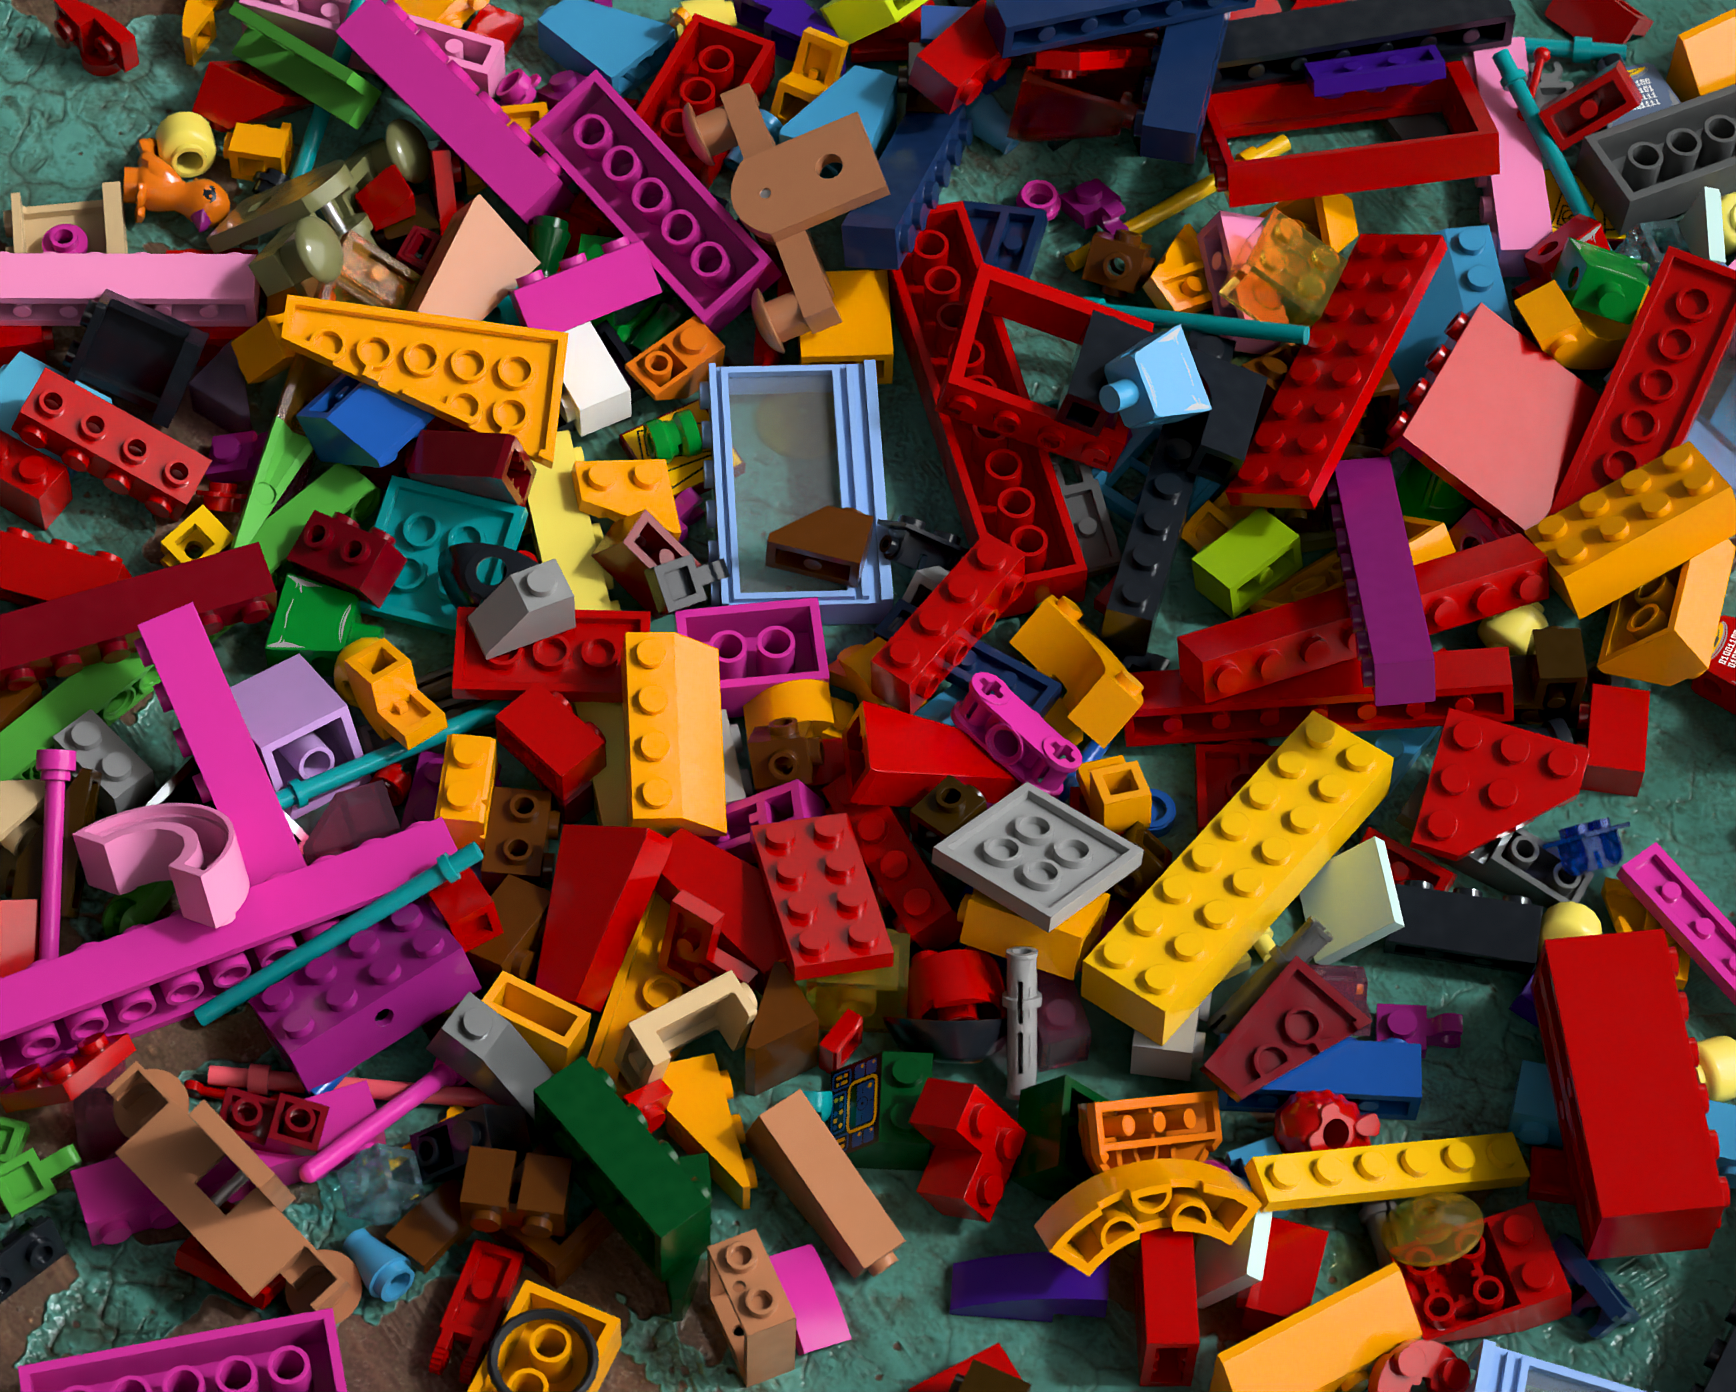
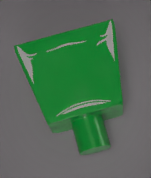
M1568 237L1551 279L1557 282L1571 306L1626 325H1631L1649 283L1650 264ZM1579 269V275L1575 277L1574 274Z
M287 573L265 646L268 668L300 653L320 676L334 677L335 662L342 649L360 638H384V627L361 623L360 599L355 594Z

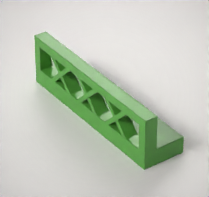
M235 1L228 13L245 24L247 29L231 53L241 61L358 130L382 92L353 70Z

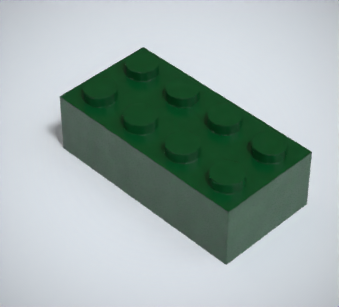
M582 1055L533 1089L536 1137L552 1156L573 1158V1175L576 1184L662 1283L707 1251V1247L711 1245L712 1196L700 1179L697 1177L690 1179L679 1167L680 1160L670 1144L665 1140L658 1142L647 1130L648 1123L642 1112L633 1103L626 1105L615 1093L617 1091L616 1086L609 1074L600 1066L594 1069Z

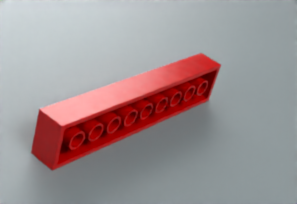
M962 200L937 205L936 209H931L927 217L925 230L919 231L915 239L913 252L906 255L899 270H880H887L890 303L970 549L987 532L1025 555V577L1027 578V583L1019 598L1012 602L999 617L1004 618L1033 612V608L1037 604L1043 602L1052 594L1057 599L1065 596L1074 603L1084 601L1088 569L1048 451L935 411L967 290L980 262H983ZM982 310L964 377L1030 400L1003 318Z

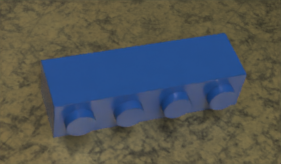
M1220 1033L1218 1046L1228 1034ZM1349 1036L1238 1103L1216 1085L1219 1110L1275 1113L1290 1095L1298 1091L1329 1089L1334 1094H1342L1347 1101L1357 1103L1360 1115L1375 1113L1378 1119L1416 1120L1422 1100L1421 1044L1407 1043L1398 1038H1388L1380 1042L1360 1041Z

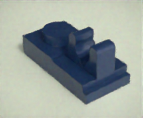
M1564 1233L1552 1243L1567 1282L1572 1287L1579 1284L1588 1291L1572 1305L1571 1312L1574 1316L1581 1318L1589 1310L1601 1309L1597 1324L1588 1331L1591 1337L1603 1339L1620 1324L1626 1325L1628 1322L1635 1324L1642 1318L1598 1262L1586 1259L1584 1245L1578 1238Z

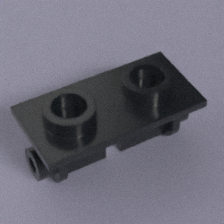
M899 515L898 521L880 519L877 521V524L889 529L888 534L883 536L879 543V550L883 552L884 558L909 569L916 570L920 555H922L918 570L940 566L950 572L961 560V556H965L969 549L959 546L960 537L939 530H934L933 534L925 531L926 523L910 516Z
M40 1215L34 1220L28 1217L23 1225L0 1241L3 1249L0 1251V1303L68 1253L49 1216L44 1218Z

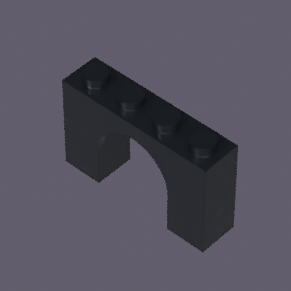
M1093 310L1079 338L1054 421L1098 437L1110 414L1102 407L1099 399L1101 388L1109 384L1104 373L1105 364L1143 339L1157 333L1149 332L1121 321L1116 317ZM1189 347L1212 409L1195 415L1197 433L1186 471L1228 487L1230 482L1234 481L1245 461L1268 377Z

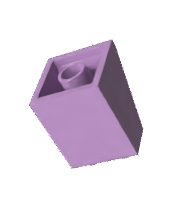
M300 653L230 687L275 792L287 788V782L298 778L301 782L364 755L347 704ZM368 774L308 800L309 804L305 807L298 809L294 805L284 811L295 820L370 782L372 779L371 775Z

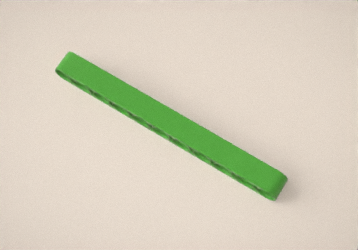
M337 463L267 518L249 543H260L276 591L284 585L287 573L297 575L300 572L286 558L314 510L330 517L335 512H340L360 524L379 505L382 498L381 489L353 465ZM235 624L225 626L220 632L208 636L210 643L212 644ZM134 652L123 661L106 664L100 662L83 667L80 672L67 678L0 732V781L40 779L41 771H36V750L55 749L53 736L90 709L108 726L113 724L154 690L153 685L161 683L154 664L144 668L138 652Z

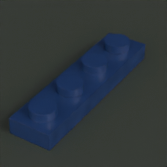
M900 598L874 630V639L880 637L888 642L918 607ZM980 640L969 650L964 660L944 679L969 692V682L975 673H991L1003 680L1014 694L1031 709L1039 713L1042 718L1045 717L1062 695L1061 683Z

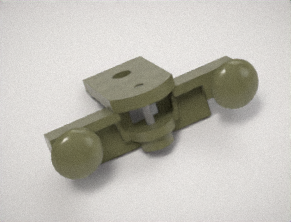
M405 119L392 120L386 130V141H384L383 137L358 147L345 162L339 159L244 199L206 240L213 252L217 254L284 226L248 266L267 297L294 286L299 296L313 298L325 283H332L339 277L343 267L364 258L377 246L370 234L373 224L368 215L360 209L354 195L383 170L393 164L397 166L406 180L415 184L425 181L430 174L429 160H432L428 153L427 146L429 144L421 130L412 122ZM320 209L329 224L318 218L314 212Z

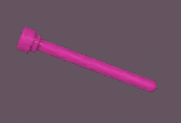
M36 750V771H41L40 780L45 781L39 960H52L59 957L65 782H70L71 772H76L77 751Z
M436 1057L432 1071L304 1163L299 1169L300 1179L305 1183L315 1182L445 1085L450 1087L462 1086L468 1081Z

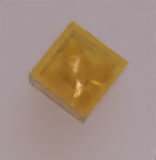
M1274 208L1245 240L1218 294L1254 320L1308 326L1310 329L1321 317L1348 260L1337 253L1332 247L1326 245L1305 230L1296 221Z
M886 928L894 951L893 967L807 979L806 999L819 1019L818 1030H831L848 1008L863 1017V1032L890 1033L882 1017L906 1018L910 952L909 933H898L895 930Z

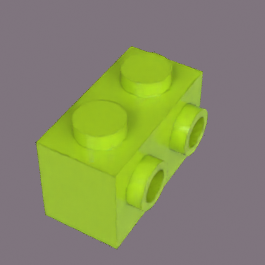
M1263 507L1258 508L1248 517L1238 520L1229 531L1213 543L1202 547L1197 555L1191 558L1195 589L1233 619L1303 567L1300 536Z

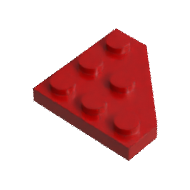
M1449 708L1409 847L1458 861L1492 840L1500 839L1533 822L1535 818L1546 812L1576 800L1580 792L1591 749Z

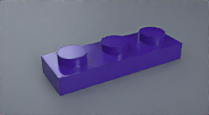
M1435 45L1304 63L1305 81L1314 97L1320 96L1325 99H1335L1344 96L1346 92L1364 90L1377 93L1387 90L1389 86L1402 84L1425 86L1432 83L1433 80L1446 78V63Z

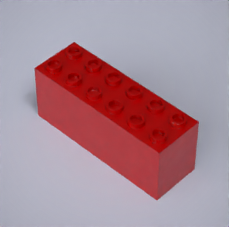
M1664 929L1545 939L1531 983L1533 1001L1587 1260L1708 1249L1715 1230L1721 1227V1216L1724 1208L1730 1205V1189L1727 1178L1725 1176L1719 1177L1716 1160L1720 1156L1718 1135L1715 1129L1709 1130L1705 1115L1709 1112L1708 1090L1705 1083H1698L1695 1070L1699 1065L1698 1045L1695 1037H1688L1685 1022L1689 1019L1688 1000L1685 992H1678L1675 977L1679 973L1678 955L1675 947H1668Z

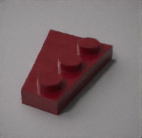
M1296 955L1199 1070L1238 1103L1365 1028L1373 1021Z

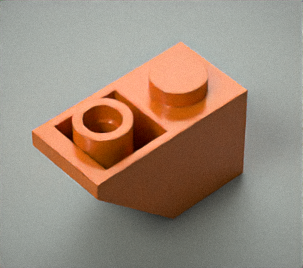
M694 315L626 363L625 370L655 401L687 399L699 390V382L708 381L709 363H716V367L723 366L726 346Z

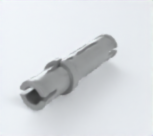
M1016 946L1006 949L1007 991L1002 993V1006L1007 1008L1006 1097L1012 1100H1019L1021 1089L1037 1084V1008L1042 1005V994L1037 991L1038 950L1028 946ZM1021 981L1023 982V1000H1022L1023 1015L1021 1014V998H1022ZM1021 1032L1023 1033V1065L1021 1064Z

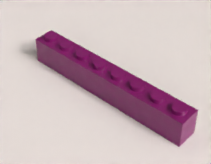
M1390 457L1340 460L1333 472L1334 479L1329 480L1325 488L1327 508H1330L1332 532H1335L1337 557H1340L1342 582H1345L1347 608H1350L1352 633L1355 634L1358 661L1361 660L1363 688L1372 687L1376 706L1436 701L1435 659Z

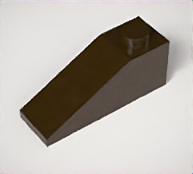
M82 768L65 792L60 917L79 918L85 873L72 834L95 821L102 773L93 769ZM44 823L19 856L16 869H10L5 887L6 898L11 900L39 899V914L41 906Z

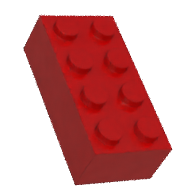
M694 13L692 21L686 26L635 111L707 190H709L722 168L724 159L730 149L713 156L715 166L704 164L694 154L686 139L682 125L683 108L689 102L695 115L698 116L722 106L720 94L748 82L760 102L775 77V42Z

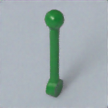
M667 283L665 290L628 323L614 326L613 329L623 343L631 339L632 330L650 315L658 301L664 302L669 296H678Z

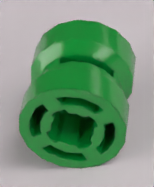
M689 409L676 412L670 421H661L656 418L643 423L644 437L651 459H666V463L669 464L673 457L679 454L688 458L702 454V441L699 429Z

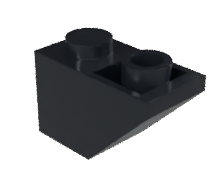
M481 1104L409 1135L418 1183L425 1185L448 1181L453 1177L455 1179L464 1178L470 1146L516 1151L515 1164L525 1160L526 1153L532 1152L523 1107Z

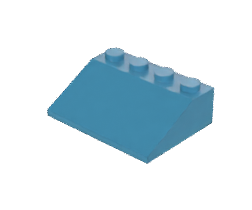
M1489 225L1447 228L1429 234L1443 235L1448 249L1389 363L1400 387L1398 412L1401 410L1405 411L1409 404L1405 399L1407 392L1420 377L1424 378L1429 370L1424 366L1427 358L1438 345H1444L1449 337L1444 333V330L1459 311L1467 314L1478 304L1482 303L1514 328Z

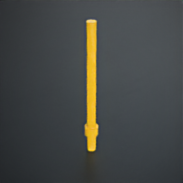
M1281 134L1258 148L1250 146L1236 154L1235 161L1280 156L1291 149V144L1288 138ZM1214 173L1123 224L1128 227L1129 231L1138 234L1144 233L1216 192ZM1091 242L1065 256L1066 265L1072 272L1085 266Z

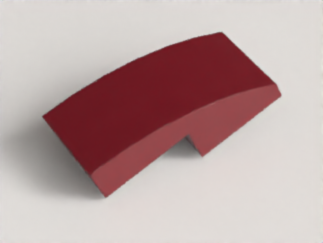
M228 1086L219 1116L251 1149L289 1155L315 1156L323 1133L329 1106L281 1092L278 1099L274 1100Z

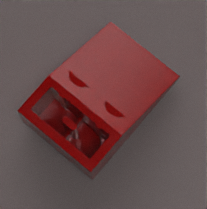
M1534 1201L1388 1251L1391 1262H1395L1401 1270L1422 1331V1340L1441 1343L1522 1332L1571 1315V1290Z

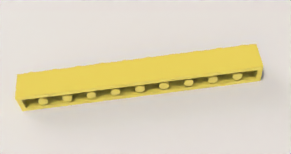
M569 430L558 431L552 469L532 461L537 471L526 502V509L537 561L541 564L556 559L574 594L575 610L621 611L619 601H610L607 591L614 588L613 577L591 556L603 539L601 525L599 522L591 524L590 515L578 510L571 471L574 461H585L582 447L573 448ZM570 702L573 713L584 723L587 721L594 723L606 738L607 766L590 780L593 785L594 809L598 826L628 827L623 703Z

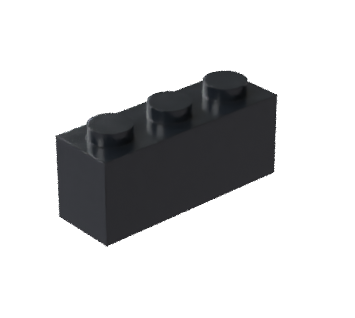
M1406 880L1404 885L1395 884L1405 927L1385 936L1383 953L1525 975L1531 974L1536 964L1543 906L1531 905V899L1518 895H1505L1502 897V900L1482 897L1483 893L1472 888L1458 887L1454 888L1453 892L1434 890L1433 884L1421 880Z

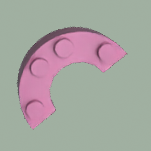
M165 803L143 806L108 816L72 834L89 886L120 896L145 884L172 880L183 917L216 929L231 923L235 919L236 911L241 907L248 895L249 878L233 824L224 813L214 808L192 803Z

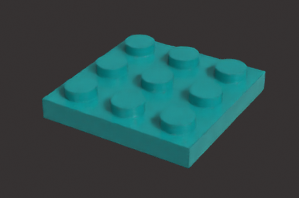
M392 475L374 527L396 539L394 547L408 560L381 608L379 609L360 601L361 613L456 636L457 609L451 604L440 580L438 572V557L440 553L451 545L466 542L493 544L516 551L528 517L526 507ZM489 557L478 565L477 578L485 585H496L506 576L507 568L501 559Z

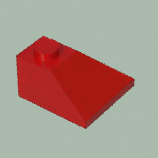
M241 60L211 61L205 72L192 112L206 118L212 129L227 133L231 132V129H235L236 122L252 125L262 124L315 106V104Z

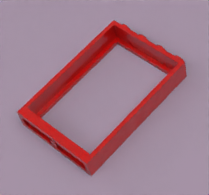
M1463 60L1445 62L1446 78L1433 80L1432 83L1425 86L1402 84L1389 86L1387 90L1377 93L1364 90L1346 92L1344 96L1335 99H1325L1320 96L1314 97L1305 80L1211 94L1200 142L1203 155H1207L1210 174L1214 173L1217 193L1224 192L1229 208L1497 175L1500 174L1499 132ZM1440 111L1452 133L1451 135L1243 161H1234L1226 138Z

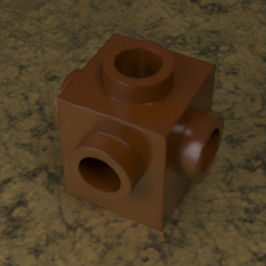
M1116 229L1115 234L1099 231L1092 237L1082 279L1101 284L1100 291L1103 293L1126 298L1128 292L1134 294L1141 289L1142 283L1145 284L1154 270L1156 259L1149 257L1152 245L1141 242L1143 236L1133 231ZM1117 258L1124 261L1125 269L1119 266Z
M793 717L778 718L769 722L766 726L754 727L747 742L755 789L777 787L799 779L808 786V784L813 783L819 766H823L825 762L823 740L821 736L814 737L812 721L798 722Z

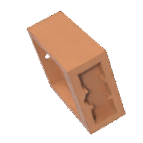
M753 1229L708 1246L707 1300L746 1387L748 1388L795 1370L796 1316L757 1230ZM736 1328H742L744 1335L736 1336L734 1331Z

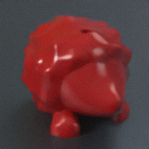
M1329 1089L1298 1091L1290 1095L1286 1102L1275 1112L1273 1136L1279 1143L1283 1154L1372 1146L1369 1136H1377L1379 1134L1380 1121L1375 1113L1360 1115L1357 1103L1347 1101L1342 1094H1334Z

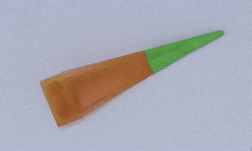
M350 229L342 235L340 239L344 257L342 272L332 283H322L319 281L313 298L405 310L422 276ZM295 352L230 550L248 545L279 498L312 452L313 447L296 415L342 374L341 372Z

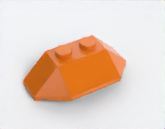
M1217 1090L1077 1104L1079 1116L1078 1132L1081 1138L1082 1155L1094 1175L1121 1165L1150 1159L1175 1158L1203 1162L1206 1161L1209 1152H1215L1223 1141Z

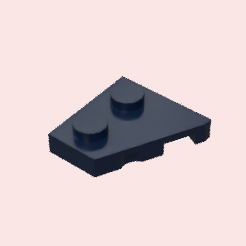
M963 200L983 262L1030 279L1048 223L1046 210Z

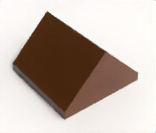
M774 962L746 1044L745 1094L756 1096L817 1067L819 1019L796 981H794L785 963Z

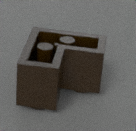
M1561 626L1532 629L1526 655L1510 656L1514 721L1501 723L1518 728L1529 725L1535 729L1541 727L1546 720L1561 717L1569 728H1573L1588 678L1581 629L1563 628Z

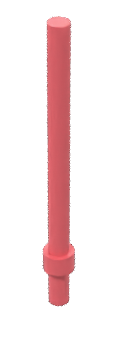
M250 1064L249 1068L209 1066L207 1083L211 1086L246 1088L247 1092L257 1095H269V1091L305 1093V1088L293 1072L273 1071L271 1065ZM345 1077L333 1090L367 1080L373 1099L390 1101L414 1084V1082ZM447 1085L422 1102V1104L456 1105L474 1108L481 1104L499 1105L478 1088L450 1087Z

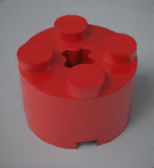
M968 946L964 949L947 950L939 953L933 950H925L911 958L912 967L906 972L902 980V990L908 1018L943 1021L1007 1018V1008L1002 1006V993L1005 990L1000 967L989 952Z

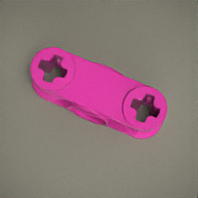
M988 672L975 673L969 682L968 694L964 700L958 701L951 709L950 716L953 723L984 748L995 761L1004 766L1022 784L1029 782L1056 799L1063 792V782L1068 774L1076 772L1082 764L1080 750L1053 729L1039 713L1024 703L996 675Z

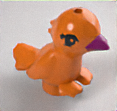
M154 138L139 139L137 146L140 151L137 161L138 167H124L123 203H136V223L143 222L146 211H175L193 222L199 233L206 231L207 228L220 225L230 212V200L222 186L213 180L204 178L199 180L194 178L190 182L183 181L168 163L157 156V143Z

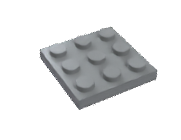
M1026 782L933 847L931 863L1049 933L1140 867L1144 850Z

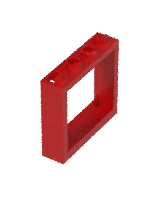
M980 262L967 290L935 411L1111 473L1126 445L1129 428L1123 424L1119 411L1114 415L1112 427L1103 426L1099 436L1096 437L1054 421L1057 409L964 377L981 311L989 312L1078 344L1079 338L1093 310L1116 317L1121 321L1149 332L1153 331L1154 323Z

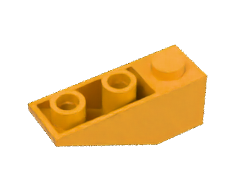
M715 1053L669 1062L662 1079L673 1091L664 1112L666 1114L664 1122L667 1133L689 1155L708 1152L711 1178L742 1210L750 1209V1189L758 1188V1182L752 1158L743 1159L739 1144L746 1143L741 1116L739 1113L731 1115L727 1100L734 1099L728 1070L719 1071Z

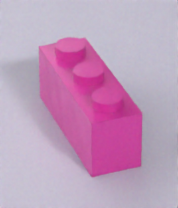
M626 235L601 245L604 254L587 260L583 252L558 262L561 271L544 277L542 269L517 278L518 288L508 291V295L522 327L563 332L662 293L643 241L630 243Z

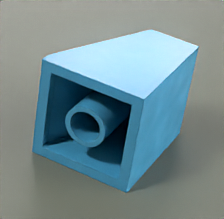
M855 65L781 128L779 144L858 111L876 158L879 160L896 131L898 76L887 74L882 70ZM837 162L827 164L822 169L820 177L829 179L837 176L841 172L843 165Z

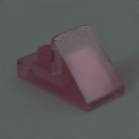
M123 1060L73 1100L81 1163L105 1161L118 1157L115 1152L129 1140L115 1122L113 1114L114 1097L106 1090L127 1070L126 1060Z

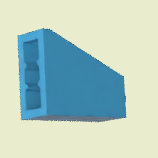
M562 0L557 5L548 7L541 14L540 18L537 19L538 44L542 51L566 70L571 69L588 77L596 69L622 98L659 71L675 46V29L669 24L587 0Z

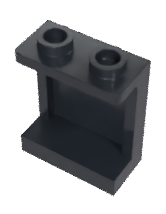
M106 289L98 302L90 299L79 323V325L87 328L81 342L72 341L62 364L70 368L66 379L73 383L78 379L147 408L154 412L151 422L168 429L177 413L210 334Z

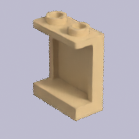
M120 181L102 183L103 200L25 207L22 205L20 192L11 193V210H4L3 217L6 238L13 237L14 246H6L5 252L42 253V239L49 229L60 224H72L80 227L87 235L88 250L86 253L128 254L125 207Z
M730 970L628 1023L614 1062L632 1091H635L660 1078L663 1079L671 1060V1052L713 1030H719L731 1050L735 1051L743 1047L756 1018L758 1007L756 997L749 985L745 982L740 983L733 971Z

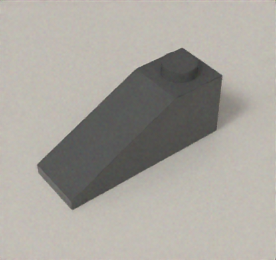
M468 992L425 1049L499 1105L523 1107L527 1126L535 1131L533 1089L555 1074L508 1020L471 992Z

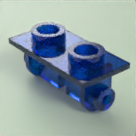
M1607 817L1558 830L1560 840L1544 844L1543 849L1557 846L1562 867L1572 876L1583 875L1586 872L1606 867H1614L1620 864L1624 857V848L1618 830L1630 827V822L1611 826L1610 819Z

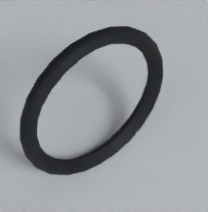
M550 1308L532 1309L519 1313L498 1329L490 1343L487 1354V1370L497 1392H513L501 1378L498 1368V1355L505 1338L520 1325L540 1319L559 1321L570 1326L585 1343L588 1353L586 1373L580 1384L572 1392H587L596 1378L599 1366L598 1348L588 1328L576 1317L564 1311Z

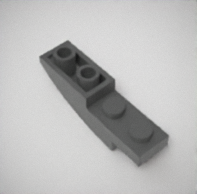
M1424 777L1418 781L1395 820L1412 832L1415 828L1428 782ZM1523 828L1500 839L1492 840L1458 861L1430 854L1459 872L1500 892L1527 897L1532 900V904L1543 906L1547 909L1559 902L1573 901L1579 903L1595 874Z

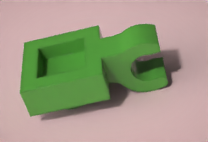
M73 1144L60 1149L41 1161L35 1150L31 1148L0 1165V1200L11 1220L56 1196L57 1190L51 1180L61 1177L81 1166L82 1160Z

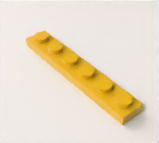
M1513 1132L1252 1157L1244 1167L1253 1193L1262 1204L1259 1208L1260 1212L1522 1186L1530 1177Z

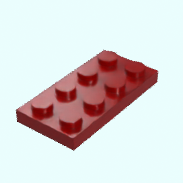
M458 607L452 680L453 699L515 700L539 681L551 693L557 691L562 694L568 702L623 703L621 649L625 632H651V611L575 610V628L486 660L468 624L467 617L477 607Z
M847 813L750 826V842L794 981L893 967L894 951Z

